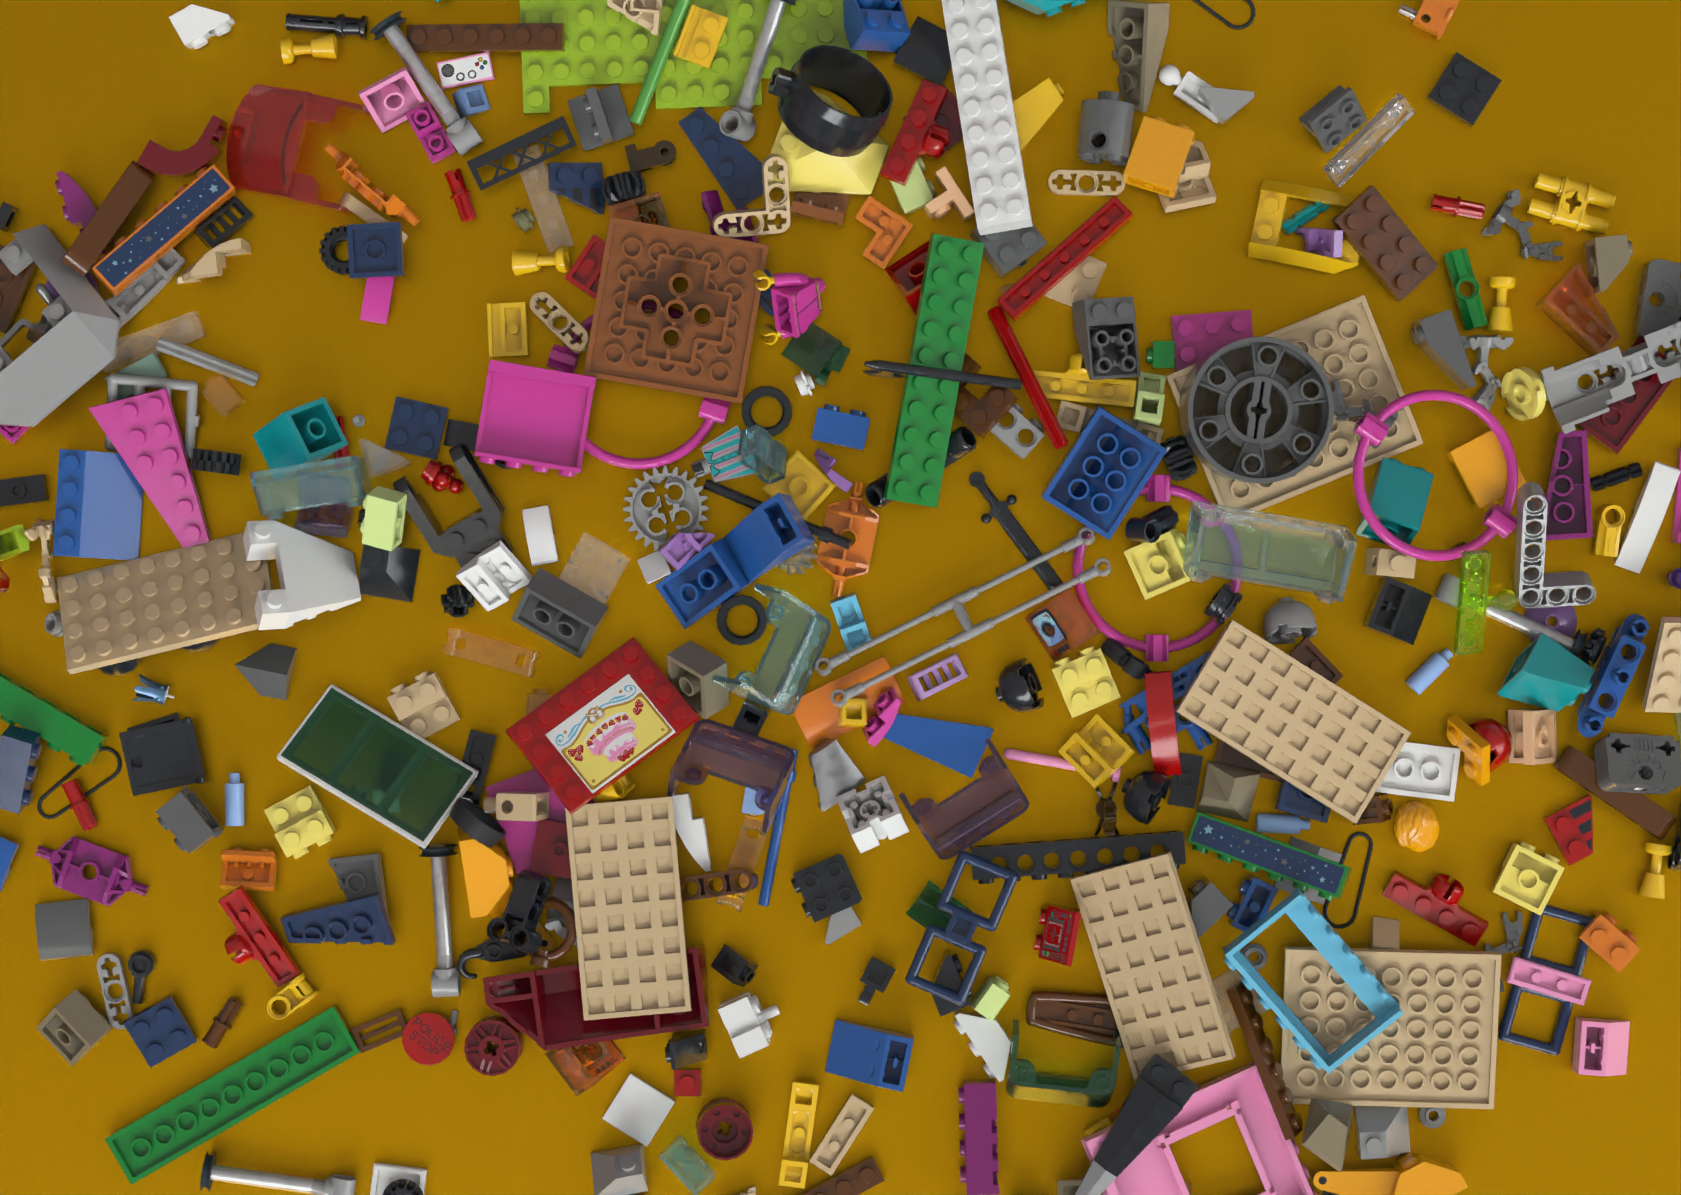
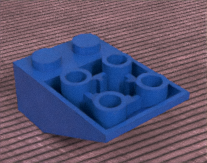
M843 0L844 29L851 50L898 52L911 34L901 0Z
M783 493L774 495L756 507L725 536L728 545L750 583L815 541L792 497Z
M836 1019L825 1072L877 1087L903 1092L914 1036Z

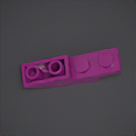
M63 171L57 172L59 180H56L55 184L59 195L64 197L65 206H62L65 219L70 221L72 225H82L81 233L99 207L89 193L75 179ZM111 238L107 245L114 244L113 238Z

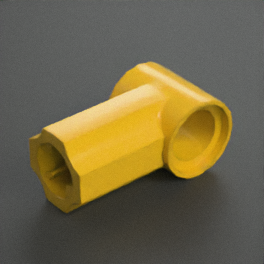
M1603 504L1596 511L1597 528L1593 554L1618 557L1621 527L1625 521V512L1620 506ZM1613 509L1616 513V518L1613 522L1608 523L1605 519V514L1608 510Z

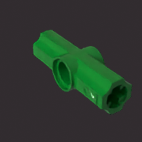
M1462 248L1443 254L1452 285V295L1456 299L1464 330L1468 331L1488 325L1479 294V283L1474 277L1467 249ZM1465 282L1471 286L1472 291L1469 296H1463L1460 293L1459 287L1461 283Z

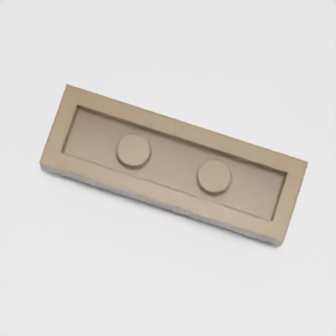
M852 1093L809 1159V1162L832 1176L873 1112L874 1107Z

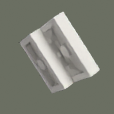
M501 540L479 553L456 573V577L487 611L509 601L511 593L526 586L532 579V575Z

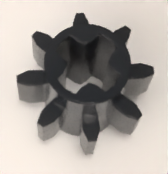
M452 585L446 588L447 594L441 595V606H444V613L449 612L452 617H463L469 613L468 607H474V596L463 585Z

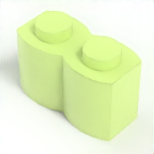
M997 975L994 978L988 976L971 1000V1007L990 1021H993L1011 996L1008 990L1010 988L1009 984Z

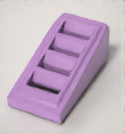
M957 653L907 677V681L916 699L921 701L967 678L968 675ZM949 662L957 674L955 678H953L947 666ZM939 667H941L947 679L945 683L937 670ZM929 672H931L937 684V687L935 688L927 674ZM919 677L922 678L928 691H924L918 679Z

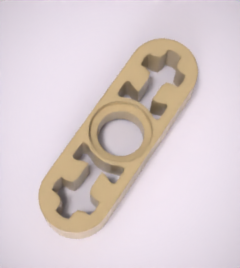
M1056 170L1049 176L1048 188L1056 195L1113 197L1119 195L1124 190L1125 183L1123 182V175L1116 171ZM1058 175H1061L1063 180L1071 181V175H1076L1074 181L1075 191L1070 190L1071 185L1068 184L1063 185L1061 190L1057 189V185L1053 184L1052 180H1056ZM1090 176L1094 180V187L1088 191L1081 189L1079 186V179L1081 177ZM1097 176H1103L1101 182H1108L1111 177H1115L1116 182H1120V186H1117L1115 191H1111L1110 186L1102 185V191H1097L1099 185Z
M345 192L338 201L368 224L389 222L348 192ZM402 231V241L404 243L408 235Z
M538 292L534 294L530 299V308L534 315L573 353L580 354L586 352L590 338L587 331L548 293ZM540 301L546 303L552 311L549 315L543 308H539L538 303ZM558 317L567 318V324L562 329H556L553 326L554 320ZM571 330L577 337L582 338L583 342L580 345L577 342L575 343L569 335Z

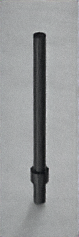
M709 479L704 484V489L753 510L764 503ZM804 520L811 534L817 536L819 541L827 544L831 542L848 550L851 547L853 540L835 533L834 529L825 525L821 527Z

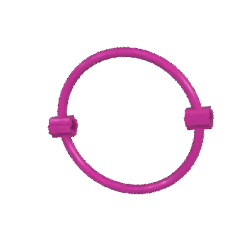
M644 300L642 302L643 311L655 312L657 310V303ZM669 306L668 313L671 317L679 318L683 315V312ZM594 314L580 324L587 332L591 329ZM573 332L570 335L575 343H578L581 337H577ZM554 344L547 366L554 368L555 371L574 373L580 354L573 353L565 345L562 347ZM704 397L698 417L704 418V421L699 429L684 444L660 456L627 458L614 455L598 447L587 437L584 450L601 461L622 468L648 469L667 465L682 458L696 448L710 432L715 422L724 425L731 403Z
M1422 390L1397 398L1381 409L1375 416L1365 412L1356 423L1353 432L1361 437L1357 445L1353 464V484L1356 499L1369 526L1392 548L1421 560H1453L1480 549L1496 534L1506 538L1516 527L1517 518L1510 514L1518 487V467L1515 452L1500 422L1478 402L1451 391ZM1421 401H1447L1458 404L1475 413L1490 427L1497 437L1506 461L1507 487L1502 506L1494 504L1484 515L1482 524L1488 528L1471 542L1448 550L1421 549L1396 538L1376 517L1365 490L1364 463L1369 444H1372L1374 447L1378 446L1385 438L1389 426L1383 422L1403 407Z
M1151 475L1138 496L1147 495V502H1170V495L1178 496L1198 505L1215 520L1222 530L1230 549L1232 560L1231 590L1234 593L1239 592L1243 571L1242 555L1237 536L1231 524H1227L1221 511L1202 495L1190 489L1170 484V475ZM1086 533L1082 538L1089 539L1091 534ZM1082 544L1074 550L1073 578L1083 571L1087 545ZM1085 582L1074 585L1078 600L1091 622L1104 635L1122 646L1145 652V661H1168V652L1191 647L1207 638L1220 626V624L1215 622L1216 618L1213 617L1195 633L1175 641H1169V635L1145 634V641L1136 640L1111 627L1099 615L1088 596Z

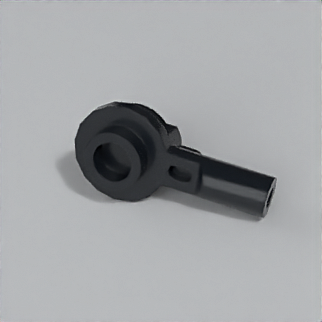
M144 950L134 952L128 960V968L134 977L132 1003L135 1004L143 1003L145 977L153 971L155 966L153 956Z

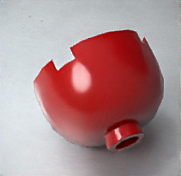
M1479 718L1468 723L1473 730L1490 743V772L1504 764L1511 755V732L1506 726L1491 718Z

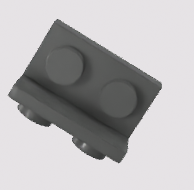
M617 84L600 90L593 87L585 90V95L568 100V105L585 151L634 134Z
M1339 85L1302 115L1299 121L1302 126L1317 138L1323 151L1328 153L1351 133L1359 129L1367 121V118L1354 91L1350 87L1344 89Z

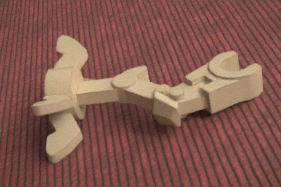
M55 518L52 521L36 519V523L32 524V528L24 531L26 537L31 541H35L38 536L41 537L42 567L38 569L39 578L43 580L42 590L46 603H57L55 593L58 592V585L50 573L52 551L49 547L50 535L54 534Z

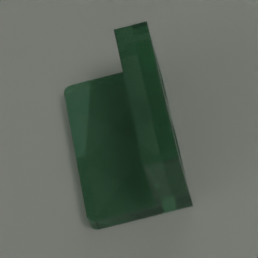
M931 881L927 882L918 898L906 912L909 917L925 928L930 924H934L946 930L952 917L951 914L938 909L937 903L943 890ZM951 897L950 903L972 912V910Z

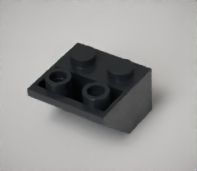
M1382 576L1363 626L1414 645L1432 595L1395 579Z
M950 949L944 951L931 981L958 993L963 981L959 974L963 972L957 953L952 955ZM970 990L965 1003L961 1006L932 994L941 1017L969 1006V998L973 994L972 990Z

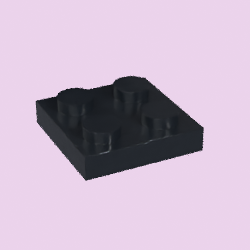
M1456 52L1427 99L1472 127L1502 80Z

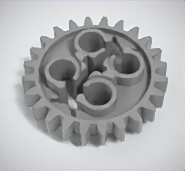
M664 466L662 473H659L658 469L654 467L652 476L644 471L643 476L645 480L642 482L635 478L634 480L638 487H628V490L633 493L632 497H624V500L630 502V506L623 508V511L630 512L631 515L625 518L624 521L633 522L634 524L629 528V532L637 530L639 533L635 539L638 541L643 537L646 538L644 542L645 547L653 542L655 551L659 549L660 545H664L667 542L665 539L668 530L664 528L661 532L654 533L650 528V523L654 518H661L664 524H668L666 514L659 512V509L663 507L661 496H657V502L653 507H646L643 503V496L646 493H656L657 491L649 482L660 484L667 477L664 486L666 489L669 490L673 485H679L682 488L683 494L678 500H672L668 494H664L666 503L673 505V509L670 510L672 522L676 521L675 517L679 511L685 510L690 515L688 524L676 526L679 532L695 533L696 529L704 531V528L699 523L700 521H708V518L702 515L703 511L710 510V507L702 505V502L707 500L708 496L699 495L704 487L699 486L695 488L694 484L697 478L694 477L688 481V471L679 476L678 467H675L672 473H669L667 466Z

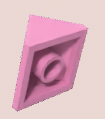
M406 67L358 92L382 133L408 120L405 115L406 113L426 103Z

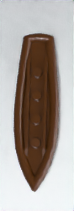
M1033 991L1026 1006V1022L1028 1025L1093 1043L1124 1048L1107 995Z

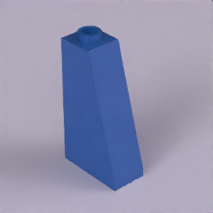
M897 713L893 724L884 738L972 778L994 729L982 725Z

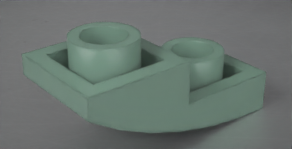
M156 352L115 372L118 374L158 378L168 376ZM118 384V400L134 393V386Z

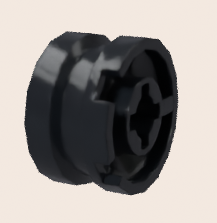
M1224 583L1203 613L1209 617L1213 616L1216 618L1215 622L1222 625L1225 622L1224 619H1228L1236 609V605L1241 601L1243 595L1239 592L1234 593L1231 590V586Z

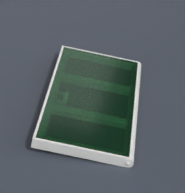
M333 684L328 687L277 755V759L281 763L423 849L427 847L454 809L459 798H462L479 773L474 768Z

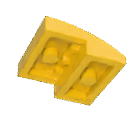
M1096 714L1079 733L1075 732L1058 752L1094 788H1097L1117 771L1136 750L1100 714Z

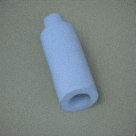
M1447 648L1440 654L1435 652L1406 681L1407 685L1416 694L1420 695L1450 666L1447 661L1454 655Z
M229 773V783H225V826H244V783L240 782V773Z
M1257 813L1256 832L1300 834V830H1310V819H1300L1298 815Z

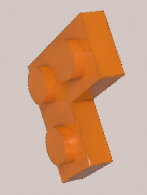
M871 196L867 198L855 216L857 221L876 233L862 256L885 270L914 226Z

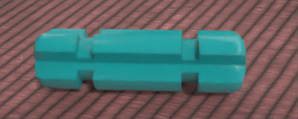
M1320 202L1310 203L1293 214L1292 218L1289 217L1283 221V231L1287 235L1297 230L1298 226L1301 227L1317 217L1319 212L1323 213L1329 209L1330 205Z

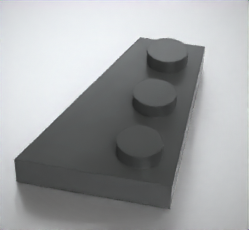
M381 853L327 859L330 867L334 869L339 887L344 891L347 900L380 892L388 915Z

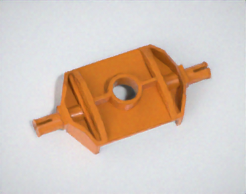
M331 142L326 146L324 151L335 159L337 163L336 172L340 171L342 179L381 212L391 215V218L403 217L413 227L418 224L421 218L415 215L402 200L394 194L391 197L387 196L376 186L371 189L368 186L371 181L357 170L360 165L345 152L340 151Z
M854 481L852 494L849 499L827 505L824 525L834 529V532L839 535L845 531H850L856 537L855 543L849 550L831 542L827 544L820 541L816 563L833 576L832 596L836 595L837 586H839L837 597H842L846 579L866 574L869 570L880 516L862 501L865 484L863 482H860L859 491L857 492L859 482Z

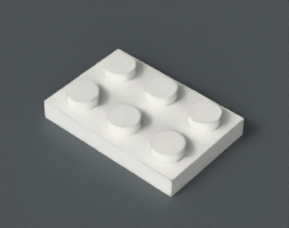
M1405 742L1376 792L1454 802L1461 749Z

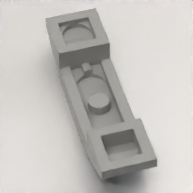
M173 248L119 295L114 296L112 299L108 298L105 301L120 320L119 328L146 306L185 264L186 261Z

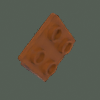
M796 192L790 212L792 215L843 227L850 194Z

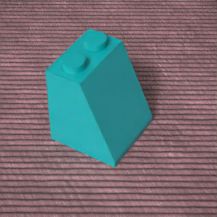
M325 397L283 412L253 434L276 482L298 474L348 445Z
M1383 457L1376 469L1367 498L1381 524L1396 538L1410 545L1420 530L1434 474L1427 472L1421 467H1411L1402 464L1399 460ZM1361 514L1355 534L1387 544L1372 530L1363 514Z
M1542 633L1516 657L1497 694L1501 697L1559 712L1566 705L1572 706L1580 693L1584 695L1593 684V681L1590 679L1595 669Z

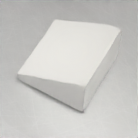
M658 551L637 560L647 584L672 573L667 560Z

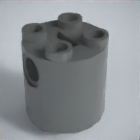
M1099 91L1098 99L1082 100L1077 155L1080 160H1086L1088 164H1102V160L1111 161L1113 165H1127L1131 152L1135 105L1119 101L1120 93Z

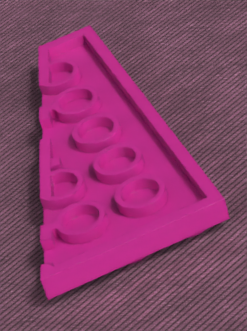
M163 388L90 407L89 410L183 548L210 542V533L168 389Z

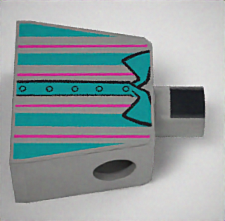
M738 425L702 446L701 449L705 458L691 463L696 478L711 473L715 483L757 474Z

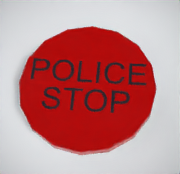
M430 1012L414 1016L406 1024L402 1035V1044L406 1054L411 1060L422 1065H434L442 1062L450 1055L455 1042L453 1027L448 1020L437 1013Z

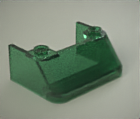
M1013 1019L1006 1075V1091L1012 1098L1102 1108L1110 1102L1116 1086L1121 1042L1119 1031L1114 1030L1109 1069H1096L1089 1078L1036 1072L1032 1062L1016 1058L1019 1041V1020Z

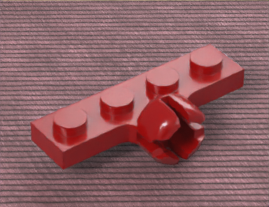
M924 79L922 80L880 172L881 177L906 186L913 168L921 155L926 154L937 159L944 154L943 146H948L950 140L949 129L938 125L935 120L948 93L947 88Z
M1395 870L1382 890V896L1470 945L1476 946L1489 926L1488 921L1458 904L1464 894V887L1458 880L1454 878L1450 884L1448 882L1449 875L1439 874L1432 884L1427 887Z
M242 885L219 899V904L237 929V932L229 936L224 944L228 955L233 952L236 953V956L231 958L235 964L244 965L251 960L257 959L277 988L300 975V968Z

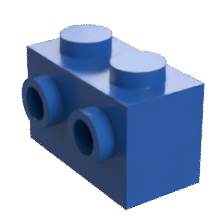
M824 404V409L818 407L812 440L864 451L870 424V418L865 417L866 412L851 409L850 414L839 412L840 407Z
M1253 875L1250 876L1249 880L1245 878L1238 891L1241 894L1238 902H1233V906L1228 910L1227 917L1230 918L1228 923L1245 932L1267 914L1278 888Z

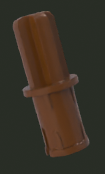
M230 997L219 1015L214 1016V1023L202 1039L206 1045L214 1049L218 1047L227 1030L232 1029L231 1024L243 1007L241 1001Z

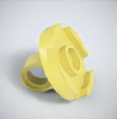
M1525 366L1515 368L1504 375L1501 383L1502 398L1506 397L1509 407H1506L1508 413L1521 421L1538 417L1544 409L1545 401L1548 400L1541 376Z

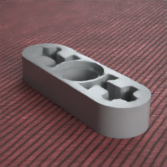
M110 952L98 959L97 971L109 1022L116 1029H124L125 1026L122 1021L115 1018V1015L119 1014V1007L117 1005L113 1008L112 1003H119L125 1000L126 1004H122L120 1007L123 1014L127 1013L128 1018L135 1015L123 960L117 953ZM107 958H110L111 962H116V966L112 968L113 976L119 974L120 978H114L107 982L106 977H110L111 972L109 968H104V963L108 962ZM117 983L122 987L123 994L120 998H114L110 995L109 987L111 984Z

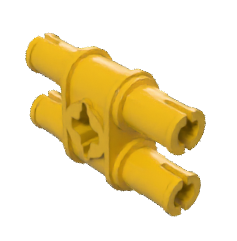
M1540 172L1537 174L1534 188L1555 193L1557 200L1554 204L1531 198L1526 213L1549 219L1552 225L1555 223L1573 228L1574 231L1584 229L1601 235L1606 233L1609 220L1586 214V206L1590 203L1611 210L1616 200V194L1595 189L1592 183L1588 182V184L1571 180L1568 176L1557 178ZM1573 198V203L1577 206L1570 210V204L1566 203V201Z

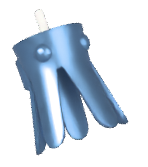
M139 674L140 682L148 687L135 686L134 690L138 692L136 693L138 698H134L132 701H153L164 705L167 697L174 698V696L168 695L169 685L158 684Z

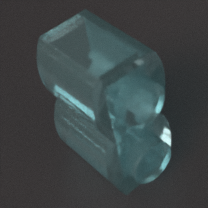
M758 425L741 430L738 450L740 462L754 470L756 476L765 483L772 484L785 479L788 457L787 449L780 442L773 440L769 432Z

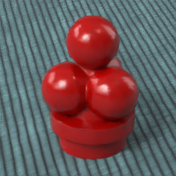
M430 460L421 475V478L426 480L425 483L427 485L432 483V488L437 492H443L448 488L451 493L459 494L463 490L464 485L460 479L453 478L455 474L454 468L449 464L442 465L443 463L440 461L436 463Z

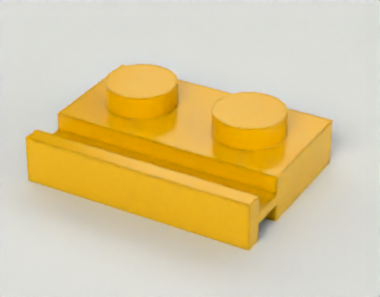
M692 4L673 55L710 70L729 19Z
M526 302L488 303L489 357L529 356Z

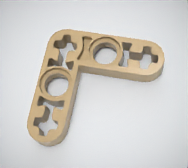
M772 154L767 156L762 162L764 208L718 213L712 222L713 229L717 235L732 238L777 234L785 232L789 228L791 217L788 167L781 156ZM773 161H776L778 165H782L781 168L777 169V178L779 180L783 178V182L772 181L768 183V179L774 180L773 172L768 169L769 166H772ZM773 187L783 189V197L778 201H773L769 197V192ZM766 214L765 218L767 220L775 219L776 214L785 219L780 222L778 227H776L774 222H766L767 228H764L762 215ZM751 215L756 216L759 220L757 227L752 230L744 226L745 219ZM736 217H739L740 231H737L736 225L728 226L727 231H723L721 227H718V224L723 223L724 218H727L729 223H737Z

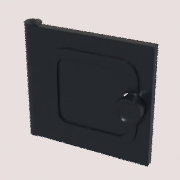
M191 717L119 732L133 796L206 782Z

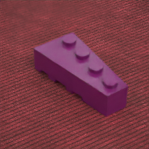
M1587 430L1572 431L1567 434L1563 432L1557 433L1545 494L1548 503L1546 540L1593 537Z
M995 1079L963 1080V1087H958L959 1103H964V1114H959V1130H964L965 1140L959 1141L960 1156H965V1167H960V1182L966 1183L967 1195L999 1194L997 1181L999 1170Z

